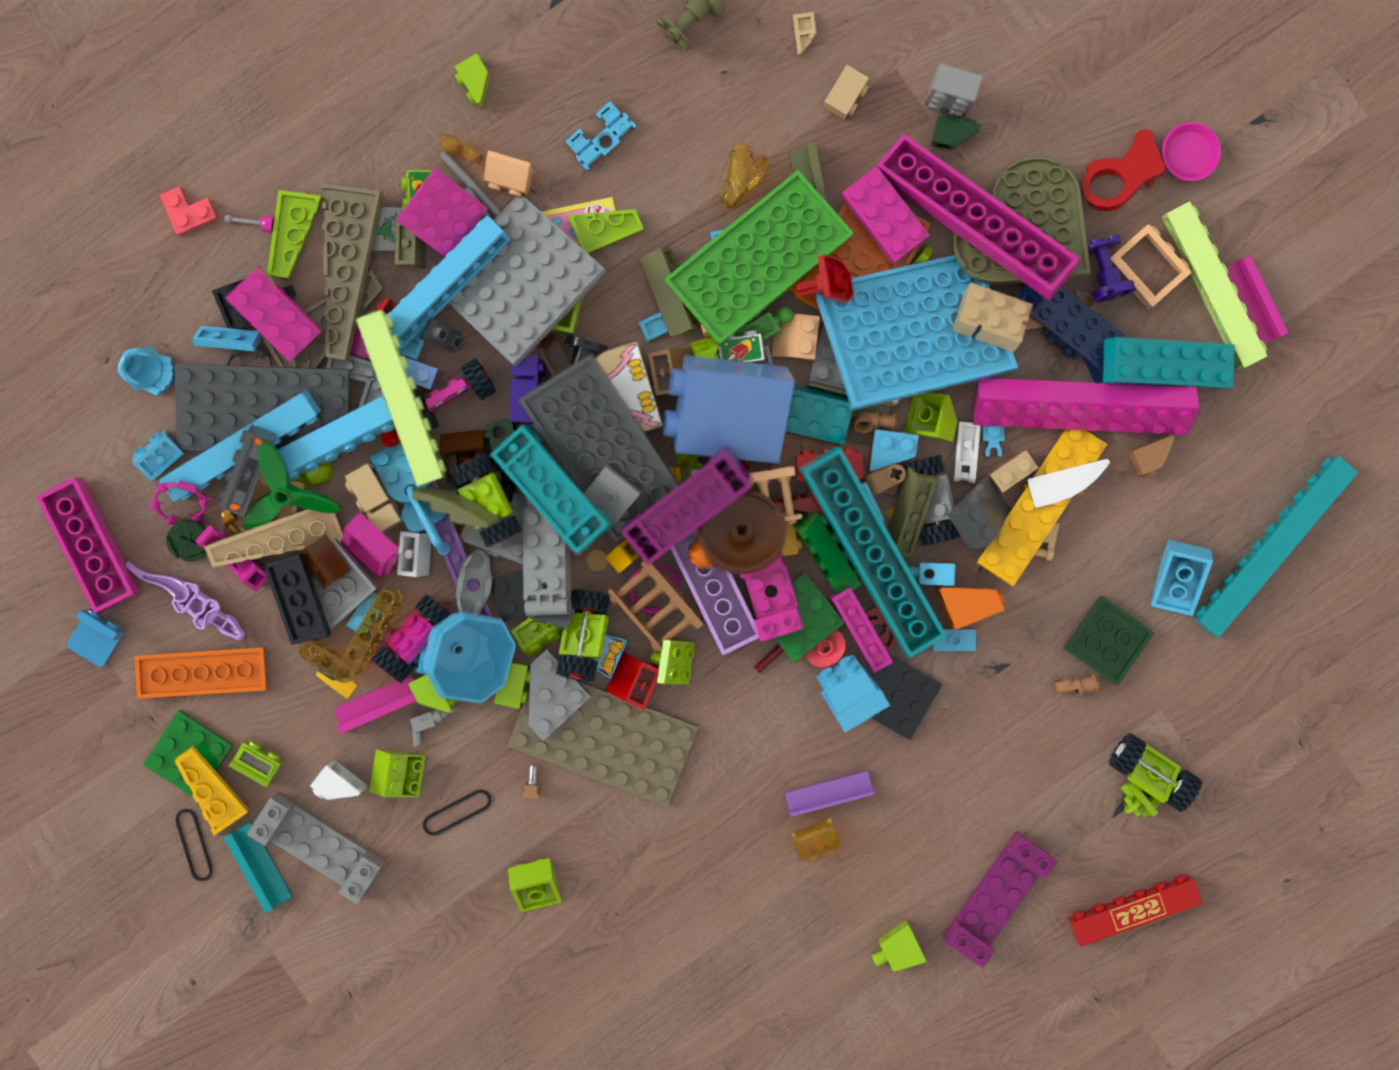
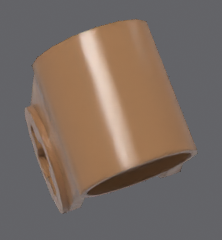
M894 464L864 476L863 480L867 482L872 495L875 496L901 483L905 479L906 472L901 465ZM893 468L901 471L900 479L896 480L890 477Z

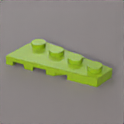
M278 190L267 274L270 277L291 278L323 199L322 196Z

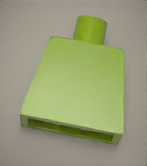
M907 920L878 940L882 950L871 955L876 967L889 962L892 971L902 970L927 962Z

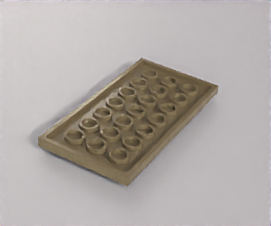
M578 681L591 697L543 741L529 726V688L526 704L522 706L508 747L668 807L698 726L647 706L645 710L640 709L605 690Z

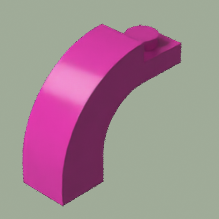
M209 525L195 541L205 549V545L230 537V535L223 530L219 531ZM257 559L227 564L241 583L254 591H257L268 579L263 565Z

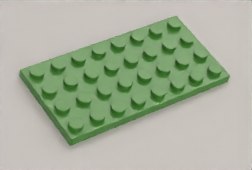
M797 170L668 275L664 281L718 345L721 346L819 265L817 256L822 254L830 256L854 236V232L801 172Z

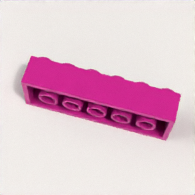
M74 477L36 496L94 613L104 612L141 593L131 571L126 567V561L84 478Z

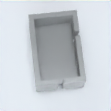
M940 63L931 80L924 105L928 106L932 111L940 112L944 109L947 110L946 112H949V115L956 118L965 117L976 100L982 76Z

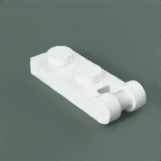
M958 422L953 482L963 480L975 484L981 425H973L970 422ZM962 465L969 466V472H961Z

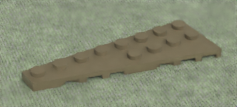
M322 183V189L324 190V202H322L324 223L322 225L325 231L323 270L324 276H326V289H324L326 309L324 310V315L327 319L325 357L349 362L357 324L356 319H358L384 193L377 190Z

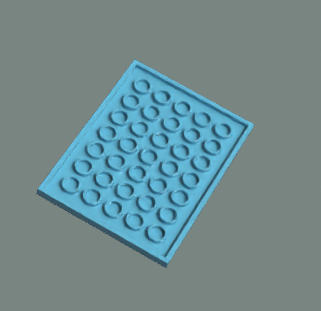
M955 255L851 278L854 295L850 302L846 304L827 299L824 295H820L819 292L814 293L852 410L1013 372L1018 368L1013 352L975 339L981 326L978 325L971 337L952 331L963 293L970 282L990 289L989 284L970 277L960 267Z

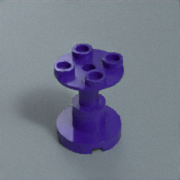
M1120 235L1109 237L1107 241H1103V238H1098L1090 241V245H1087L1088 255H1096L1100 272L1097 273L1100 289L1091 293L1095 303L1113 300L1116 296L1121 295L1122 297L1136 290L1133 280H1121L1118 267L1113 268L1108 249L1121 244Z

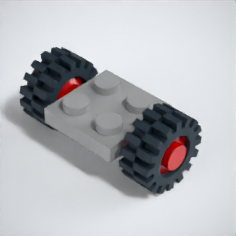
M941 455L924 457L903 464L905 472H907L908 467H912L918 474L932 475L945 471ZM947 474L936 477L938 482L923 525L928 523L935 525L921 529L920 536L923 546L961 537L951 521L941 523V520L950 519L947 514L955 507Z

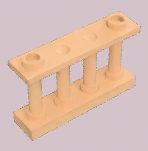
M794 466L750 473L754 478V482L759 485L760 493L770 498L768 490L769 480L778 478V482H781L786 514L783 516L786 525L798 523L797 519H802L801 513L794 514L789 483L791 476L795 475Z

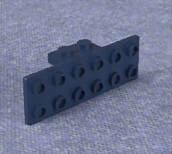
M1027 284L1016 297V299L1032 304L1029 315L1044 326L1041 334L1045 336L1044 339L1049 344L1059 347L1062 354L1068 358L1076 359L1082 356L1101 372H1103L1104 340L1115 337L1128 338L1063 286L1050 301Z

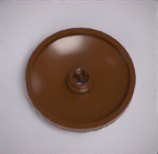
M747 490L698 527V540L706 558L719 569L733 574H751L767 568L779 557L785 545L786 522L781 510L770 498L759 492Z

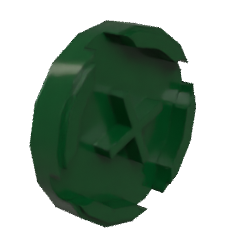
M191 519L176 522L168 531L166 538L169 551L173 556L184 559V561L191 562L201 559L207 552L195 540L207 528L200 522Z

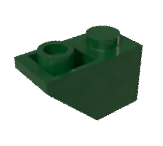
M948 114L938 116L935 122L931 146L953 150L977 134L981 124H977L973 119L957 120L954 116Z

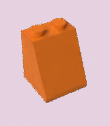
M934 587L950 628L955 630L1005 610L1003 607L1006 604L1002 593L997 592L996 589Z

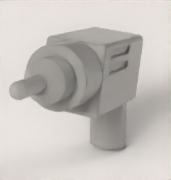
M437 709L412 717L410 722L412 725L413 747L422 744V730L436 726L448 714L455 712V709L448 713Z

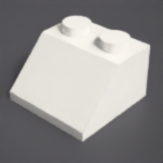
M334 760L324 767L310 787L314 789L313 793L316 796L328 800L358 796L368 788V785Z

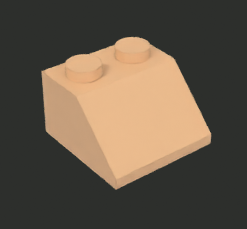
M488 150L484 181L488 184V188L495 191H500L501 189L508 190V194L515 197L527 196L534 175L531 163Z
M794 314L792 321L789 323H779L782 330L773 335L771 357L814 362L820 316Z

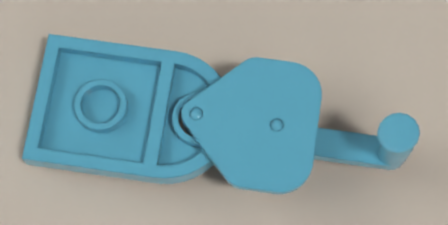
M398 444L391 448L387 447L372 455L370 459L388 494L396 502L404 504L401 517L408 530L418 533L425 529L438 553L447 555L450 551V546L442 541L434 525L441 521L446 513L431 511V502L412 499V491L421 486L416 484L403 446Z

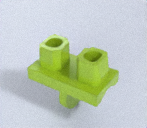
M1132 782L1124 783L1120 787L1126 795L1123 799L1127 804L1124 807L1126 814L1133 812L1136 816L1142 815L1143 818L1148 816L1155 817L1158 814L1156 809L1161 803L1150 794L1146 797L1143 794L1144 790Z

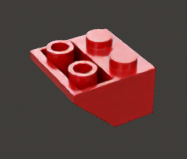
M623 651L606 691L624 702L645 710L658 680L659 667Z

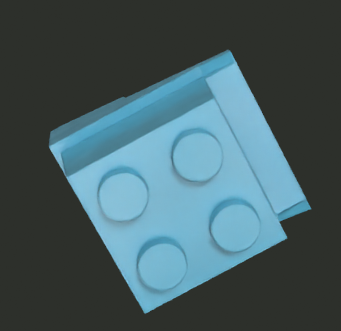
M854 655L842 658L838 664L831 668H825L816 676L823 689L820 693L844 732L849 731L890 706L877 683L865 666L862 667Z

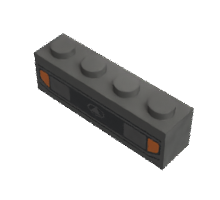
M252 424L248 431H243L239 440L243 445L241 450L236 449L232 459L233 462H236L234 469L229 468L225 478L229 482L226 488L222 487L218 499L221 500L219 508L242 517L245 516L262 474L257 456L258 448L263 441L273 444L277 434Z

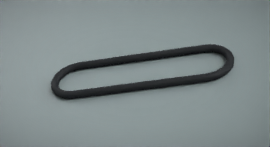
M485 790L474 791L428 815L423 821L424 831L429 835H438L486 810L491 804L489 793ZM484 793L487 796L488 803L485 807L437 832L427 830L426 822L431 817L475 794Z
M183 809L177 813L175 822L193 878L198 881H206L212 874V866L197 817L193 811ZM184 812L190 813L195 822L209 868V873L205 878H199L194 873L179 824V816Z

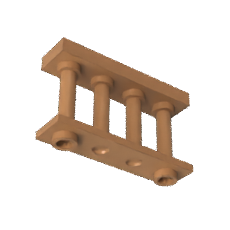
M642 559L641 565L643 567H641V571L618 590L612 584L608 589V597L615 605L619 604L652 642L650 645L653 650L659 654L660 652L662 653L663 640H672L688 626L692 627L694 625L696 629L700 628L704 624V618L655 561L647 565ZM646 577H652L656 581V587L631 606L623 596ZM666 593L670 598V603L645 622L638 612L658 595ZM680 609L684 614V619L659 638L652 628L671 612Z

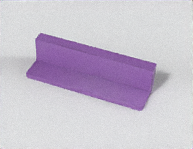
M867 770L785 792L791 817L875 794Z

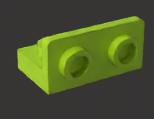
M528 618L512 629L511 632L522 651L530 657L540 653L548 644L559 640L563 629L548 623L545 625Z

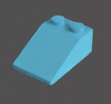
M1168 539L1162 555L1150 605L1193 616L1213 563L1211 549Z

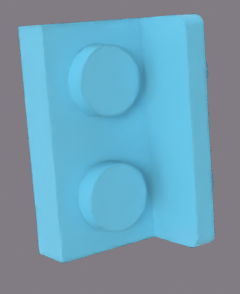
M166 430L161 433H155L149 439V444L145 447L140 446L133 453V464L151 482L184 454V451L168 436Z

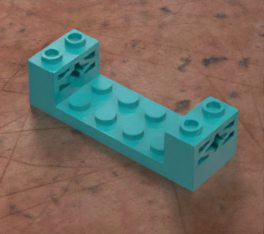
M521 425L490 455L576 554L587 551L616 522L603 507L596 508L542 446L546 441L532 425Z

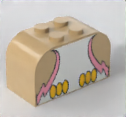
M634 342L600 354L596 358L645 433L662 429V421L638 343Z

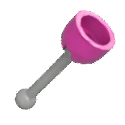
M226 215L224 220L227 223L240 222L260 225L262 231L273 233L275 216H264L258 221Z

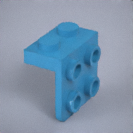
M92 609L80 610L76 616V619L80 620L68 640L67 647L98 667H103L125 631L120 629L117 623L102 618L100 613H94Z

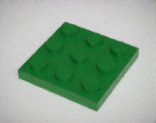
M805 572L792 582L805 627L801 630L774 637L794 663L845 624Z
M179 710L143 765L192 796L193 792L190 786L186 784L175 763L176 758L194 746L217 772L234 745Z

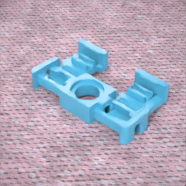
M611 101L596 113L597 118L600 119L602 117L605 120L606 128L591 143L590 139L586 140L582 136L583 131L581 129H578L565 141L576 154L579 153L580 156L576 155V160L587 171L590 170L588 166L599 156L603 155L605 157L620 143L619 138L630 128L634 130L636 128L635 123L629 119L626 113H622L623 117L620 116L621 113ZM609 136L612 140V145L608 148L602 147L599 142L600 138Z

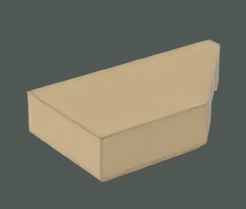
M814 12L794 14L792 16L798 56L803 54L817 35Z

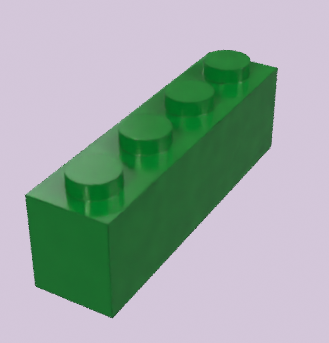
M813 510L802 517V519H799L798 523L792 524L836 594L848 587L853 591L861 586L858 580L860 576L855 567L851 568L847 562L850 560L844 549L840 550L837 546V543H839L838 538L833 531L829 533L826 526L829 524L823 514L818 515Z

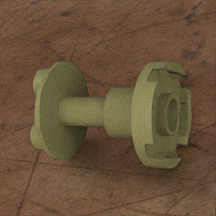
M690 0L684 6L686 12L675 24L663 16H660L656 23L660 28L667 31L665 36L672 43L677 41L680 48L688 52L691 44L683 33L694 21L700 22L708 13L717 18L720 17L725 11V7L720 0Z

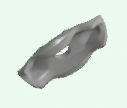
M475 549L469 555L460 571L456 588L459 612L479 615L490 595L492 586L490 558L487 552L482 549ZM470 579H476L479 582L477 591H470L467 588V582Z

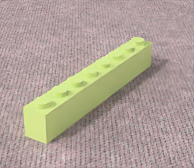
M1188 202L1162 216V219L1181 257L1189 264L1188 269L1192 272L1190 275L1224 343L1235 344L1234 363L1237 369H1243L1267 357V348L1264 342L1259 340L1256 334V325L1253 321L1249 320L1246 314L1248 312L1247 307L1242 301L1240 302L1237 296V287L1233 282H1230L1227 276V267L1220 262L1218 250L1214 244H1211L1208 238L1209 232L1198 218L1199 212L1194 205L1192 206L1191 202Z
M380 310L356 319L417 486L444 478V472L447 471L444 461L442 459L439 460L436 452L439 451L435 438L431 439L429 431L431 426L429 420L422 415L421 410L424 407L420 397L416 398L414 389H416L413 377H409L406 369L409 366L405 356L400 355L398 348L401 347L398 336L392 333L391 327H393V322L390 315Z

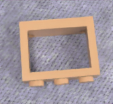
M1149 224L1110 256L1113 268L1118 267L1121 280L1134 281L1136 290L1132 293L1147 309L1156 305L1192 273L1188 269L1189 264L1183 258H1179L1174 253V247L1168 242L1165 243L1160 237L1161 233L1159 230ZM1144 236L1178 272V275L1155 296L1121 258Z

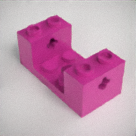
M782 552L767 568L751 574H740V577L745 579L757 617L754 622L760 641L801 630L805 627ZM768 585H774L777 588L778 592L775 597L767 596L765 590Z

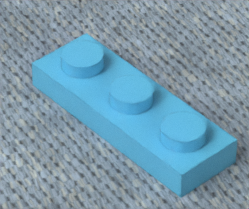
M200 326L192 341L194 346L255 351L262 339V335L259 331Z

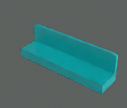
M250 822L225 836L224 840L262 909L267 913L280 903L290 899L292 894L266 847L247 835L253 825Z

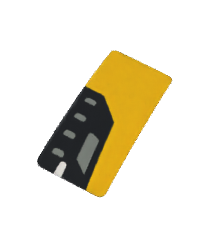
M324 662L323 667L341 677L344 681L338 680L321 668L316 673V676L342 696L349 698L356 689L357 684L349 680L329 663Z

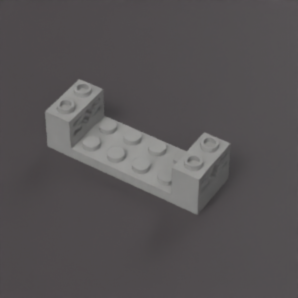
M280 793L270 797L247 833L248 836L264 846L273 842L341 885L342 888L339 893L355 904H358L363 899L386 863L381 857Z

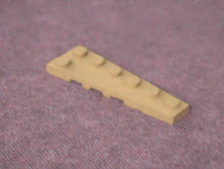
M304 509L205 545L204 547L212 567H217L244 560L302 550L324 536H328L331 542L334 539L342 542L343 533L335 513H323Z

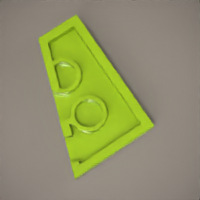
M636 209L568 215L582 249L588 254L644 231Z

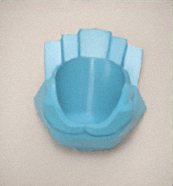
M154 347L128 349L120 359L118 373L136 391L144 389L159 396L169 386H172L175 381L174 360L157 354Z

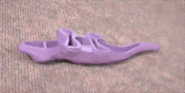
M130 561L126 562V567L138 578L165 588L173 596L172 605L177 613L187 612L192 616L193 623L197 629L204 630L212 624L217 627L219 632L235 640H242L245 636L237 619L230 614L223 613L220 610V603L202 592L198 584L183 581L169 575L148 573L139 569Z

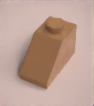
M1174 435L1166 436L1128 452L1137 476L1145 475V478L1158 473L1157 469L1164 466L1173 445Z

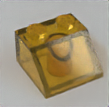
M831 818L791 833L801 862L804 860L806 862L814 861L818 858L817 855L825 852L826 855L838 851V847L841 846Z

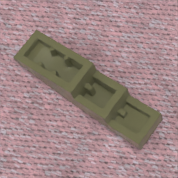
M427 485L412 491V499L431 502V511L449 513L450 522L489 528L500 522L498 516L483 506L450 491Z

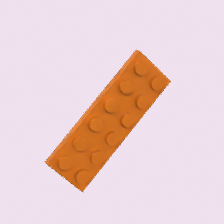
M265 647L134 656L137 699L268 690Z

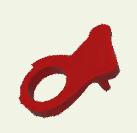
M1147 129L1139 131L1135 135V141L1124 158L1099 159L1085 167L1087 173L1083 177L1082 183L1085 201L1090 207L1098 211L1108 212L1117 210L1124 206L1143 184L1150 188L1154 184V179L1162 177L1166 165L1161 159L1152 131ZM1105 174L1115 175L1123 181L1124 189L1114 198L1101 199L1090 190L1094 179Z

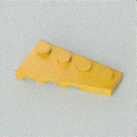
M194 746L176 758L175 763L186 784L190 786L193 792L192 796L202 809V815L208 821L213 836L248 813L249 808Z

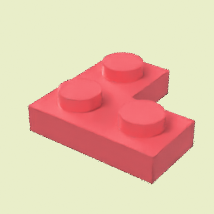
M181 187L174 188L160 195L178 236L218 219L209 198L189 205Z

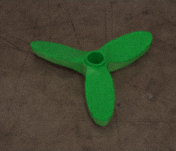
M266 441L260 444L257 452L259 467L271 491L259 498L249 509L244 519L245 529L249 530L270 522L278 514L282 506L286 505L299 506L323 513H338L341 511L342 506L336 500L316 492L298 488L290 483L287 467L275 446Z

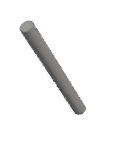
M446 150L440 154L441 159L467 187L472 189L476 197L495 217L499 216L502 211Z

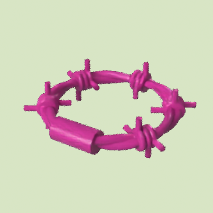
M182 480L166 484L162 483L160 485L155 483L158 489L153 497L151 507H147V509L155 510L159 516L168 521V526L171 524L172 527L173 524L180 520L176 518L177 515L173 516L174 513L168 517L162 512L160 504H164V502L158 501V495L166 491L171 493L168 488L176 486L178 489L191 493L196 492L200 499L195 505L200 504L202 511H198V514L196 513L193 516L188 513L191 517L189 519L205 523L201 518L206 511L209 503L208 500H212V498L205 497V493L203 494L200 490L196 489L197 485Z
M657 558L656 564L670 573L669 579L672 578L676 587L680 590V578L684 577V575L679 577L678 573L665 564L660 563L659 558ZM641 567L635 568L628 581L641 571ZM632 589L629 591L630 598L626 600H630L631 604H635L642 596L637 599ZM655 603V608H643L641 610L650 614V618H652L661 609H657V603Z

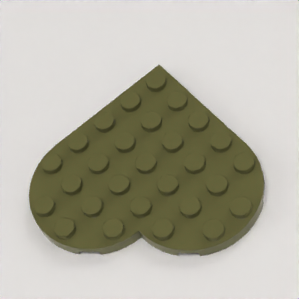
M1041 156L1026 157L1010 164L1000 177L997 178L993 189V197L1080 258L1077 269L1069 278L1090 276L1091 271L1081 192L1078 181L1073 173L1058 164V161ZM954 233L953 249L956 260L970 277L992 285L1023 283L1012 273Z

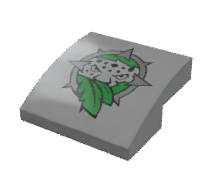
M380 208L372 251L390 253L395 251L396 219L403 211V208Z

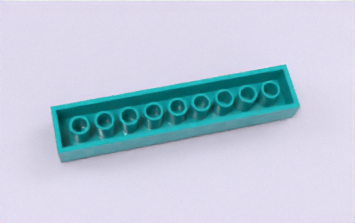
M834 447L798 468L902 652L911 658L947 636L842 449Z

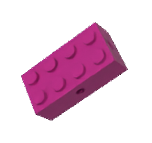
M877 166L843 191L840 196L841 200L892 266L930 236Z
M260 266L226 297L289 362L322 331V328Z

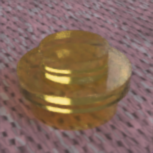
M601 550L591 551L587 556L588 567L593 571L603 570L608 564V560L605 558L607 556L606 553Z

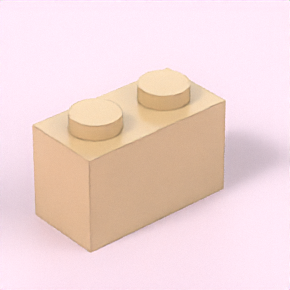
M846 65L824 101L823 107L844 120L848 114L852 116L858 107V104L855 103L858 97L861 96L863 98L870 87L867 85L869 78Z
M1025 450L986 476H990L999 493H1003L1038 469V466L1027 450Z

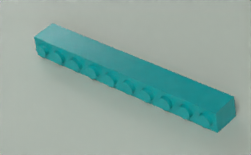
M1340 456L1327 457L1321 463V469L1318 473L1312 474L1306 481L1308 485L1293 496L1292 499L1294 501L1289 507L1286 506L1280 511L1278 515L1280 518L1265 529L1266 534L1264 537L1253 543L1251 546L1252 551L1248 556L1245 555L1238 561L1237 569L1227 574L1223 579L1224 584L1221 588L1215 589L1209 596L1210 601L1196 611L1195 615L1197 616L1194 618V621L1211 636L1219 638L1359 473Z

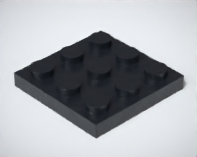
M889 654L893 663L873 673L872 678L883 692L890 706L870 718L911 740L942 684Z

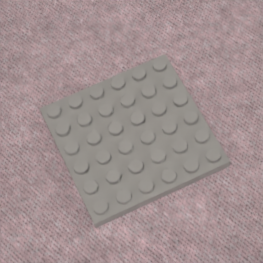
M523 195L521 197L516 196L500 215L493 220L509 236L511 241L449 302L457 312L515 367L607 272Z

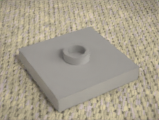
M608 465L604 467L584 492L585 496L596 508L603 507L615 522L621 518L641 493L638 488Z

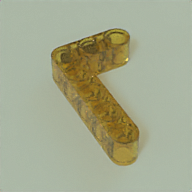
M387 588L377 593L343 655L325 643L315 640L306 641L300 646L299 653L301 657L341 683L358 680L402 602L401 592L395 588ZM388 593L392 595L391 603H388L386 599ZM378 611L382 615V619L380 622H378L376 619V614ZM367 630L371 632L372 637L370 640L366 638ZM312 645L315 648L314 655H312L310 652V648ZM357 649L361 652L360 659L355 655ZM329 656H330V657L332 658V660H333L332 666H329V664H328V657H329ZM347 667L351 671L349 678L345 674V670Z

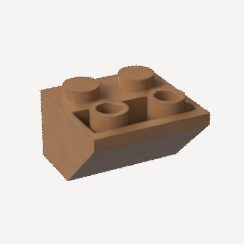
M691 347L648 353L656 398L670 395L669 384L672 369H682L684 355L692 356Z

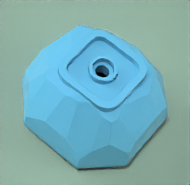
M459 612L450 615L432 628L423 659V668L439 697L482 703L506 685L516 645L501 618Z

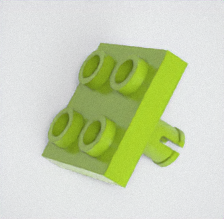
M663 640L662 653L654 652L651 657L653 665H660L657 683L689 685L692 658L695 653V642Z

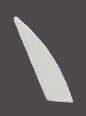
M1104 459L1028 479L1035 507L1038 508L1060 502L1086 489L1102 474L1110 461Z

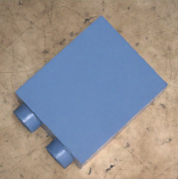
M684 355L682 369L673 368L671 372L669 393L670 395L678 396L676 410L665 411L663 436L672 438L676 453L713 456L727 445L738 459L779 463L795 381L789 369L784 366Z

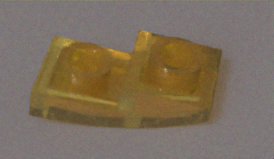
M444 133L439 135L442 141L440 145L448 153L452 151L457 156L463 150L461 154L470 163L474 160L479 164L484 159L475 148L463 140Z

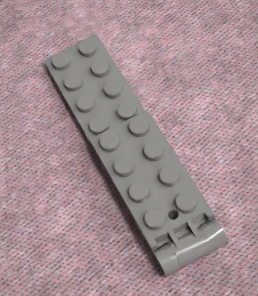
M525 424V425H532V426L536 429V431L542 436V438L545 440V438H544L543 435L540 433V431L538 430V428L536 427L535 424ZM546 441L544 444H542V446L547 450V452L553 457V459L569 476L568 472L566 471V469L564 468V466L562 465V463L560 462V460L555 455V453ZM525 495L526 509H523V588L525 614L527 616L569 615L572 608L570 546Z

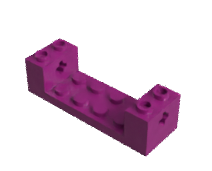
M726 445L710 457L705 466L645 512L640 511L624 523L620 532L646 564L650 565L753 486L754 478Z
M1015 831L943 934L946 943L981 968H984L995 952L991 945L1037 878L1041 876L1046 879L1058 861Z

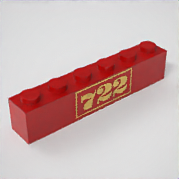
M1181 874L1175 876L1173 881L1167 883L1165 881L1158 882L1153 885V888L1148 890L1138 889L1133 892L1134 895L1128 897L1119 896L1114 898L1113 902L1106 905L1105 903L1094 905L1092 910L1086 912L1080 910L1073 913V916L1069 917L1068 921L1077 944L1083 947L1203 904L1195 880L1189 875Z

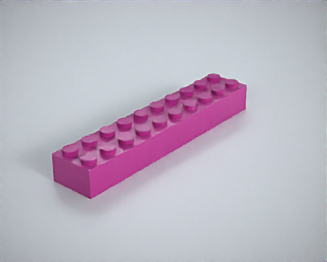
M903 134L877 164V167L897 192L1049 301L1077 269L1080 259L1078 256L907 135Z
M996 378L978 380L972 402L973 425L1177 435L1189 434L1199 411L1196 387Z

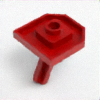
M824 254L817 256L820 274L815 276L816 280L798 284V295L802 297L819 292L825 298L842 304L850 302L854 295L851 274L843 261Z

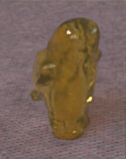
M746 144L734 145L729 153L731 162L725 177V187L720 190V201L726 208L738 206L751 193L770 166L768 163L769 158L766 155L760 156L753 162V152L750 151V147Z

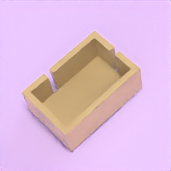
M970 282L963 293L952 331L971 337L979 325L981 328L977 332L975 339L1014 352L1022 342L1026 328L1025 324L1028 321L1032 304Z
M367 463L345 476L347 480L345 485L351 494L354 493L358 499L356 504L362 513H367L369 521L382 533H387L404 523L401 517L402 510L398 503L388 494L373 464Z

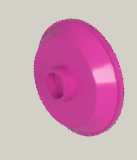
M1198 122L1182 123L1174 127L1165 137L1161 151L1162 160L1167 170L1176 178L1184 181H1198L1209 176L1218 166L1221 158L1220 141L1214 131L1204 124Z

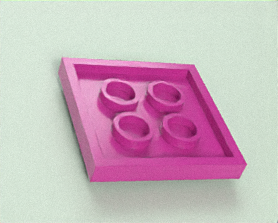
M434 167L396 221L446 257L447 253L452 251L461 242L462 238L472 231L488 208Z

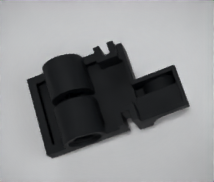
M244 279L212 290L227 328L238 329L251 324L226 299ZM293 285L283 287L282 289L296 302L294 298L296 293Z

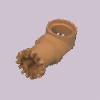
M875 411V413H857L854 418V429L861 434L870 433L878 428L896 431L897 412H893V414L879 413V411ZM866 421L869 424L861 425L859 422Z
M1095 673L1091 674L1090 677L1073 679L1071 677L1054 682L1057 694H1062L1063 691L1066 693V690L1068 692L1076 690L1078 697H1081L1084 693L1100 692V685L1097 682L1098 678Z

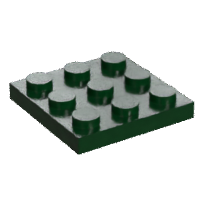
M1099 596L1064 646V649L1118 686L1150 641L1154 632L1105 597Z

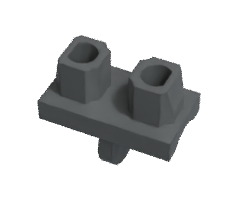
M432 318L429 319L426 332L421 337L451 352H454L455 348L459 350L464 340L461 337V332Z

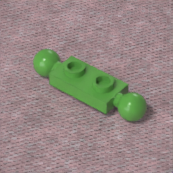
M788 306L780 307L775 316L772 311H769L735 333V337L744 336L743 332L756 331L757 334L762 335V341L782 330L779 323H789L792 321L794 312Z

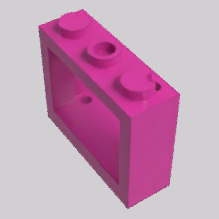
M361 513L344 528L342 545L379 579L384 574L388 576L395 569L396 560L399 557L397 556L399 547Z

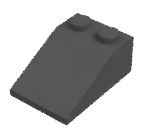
M985 476L947 515L968 549L986 548L999 535L1010 509L990 476Z

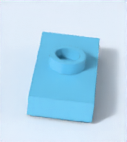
M943 629L947 636L932 645V651H976V629Z

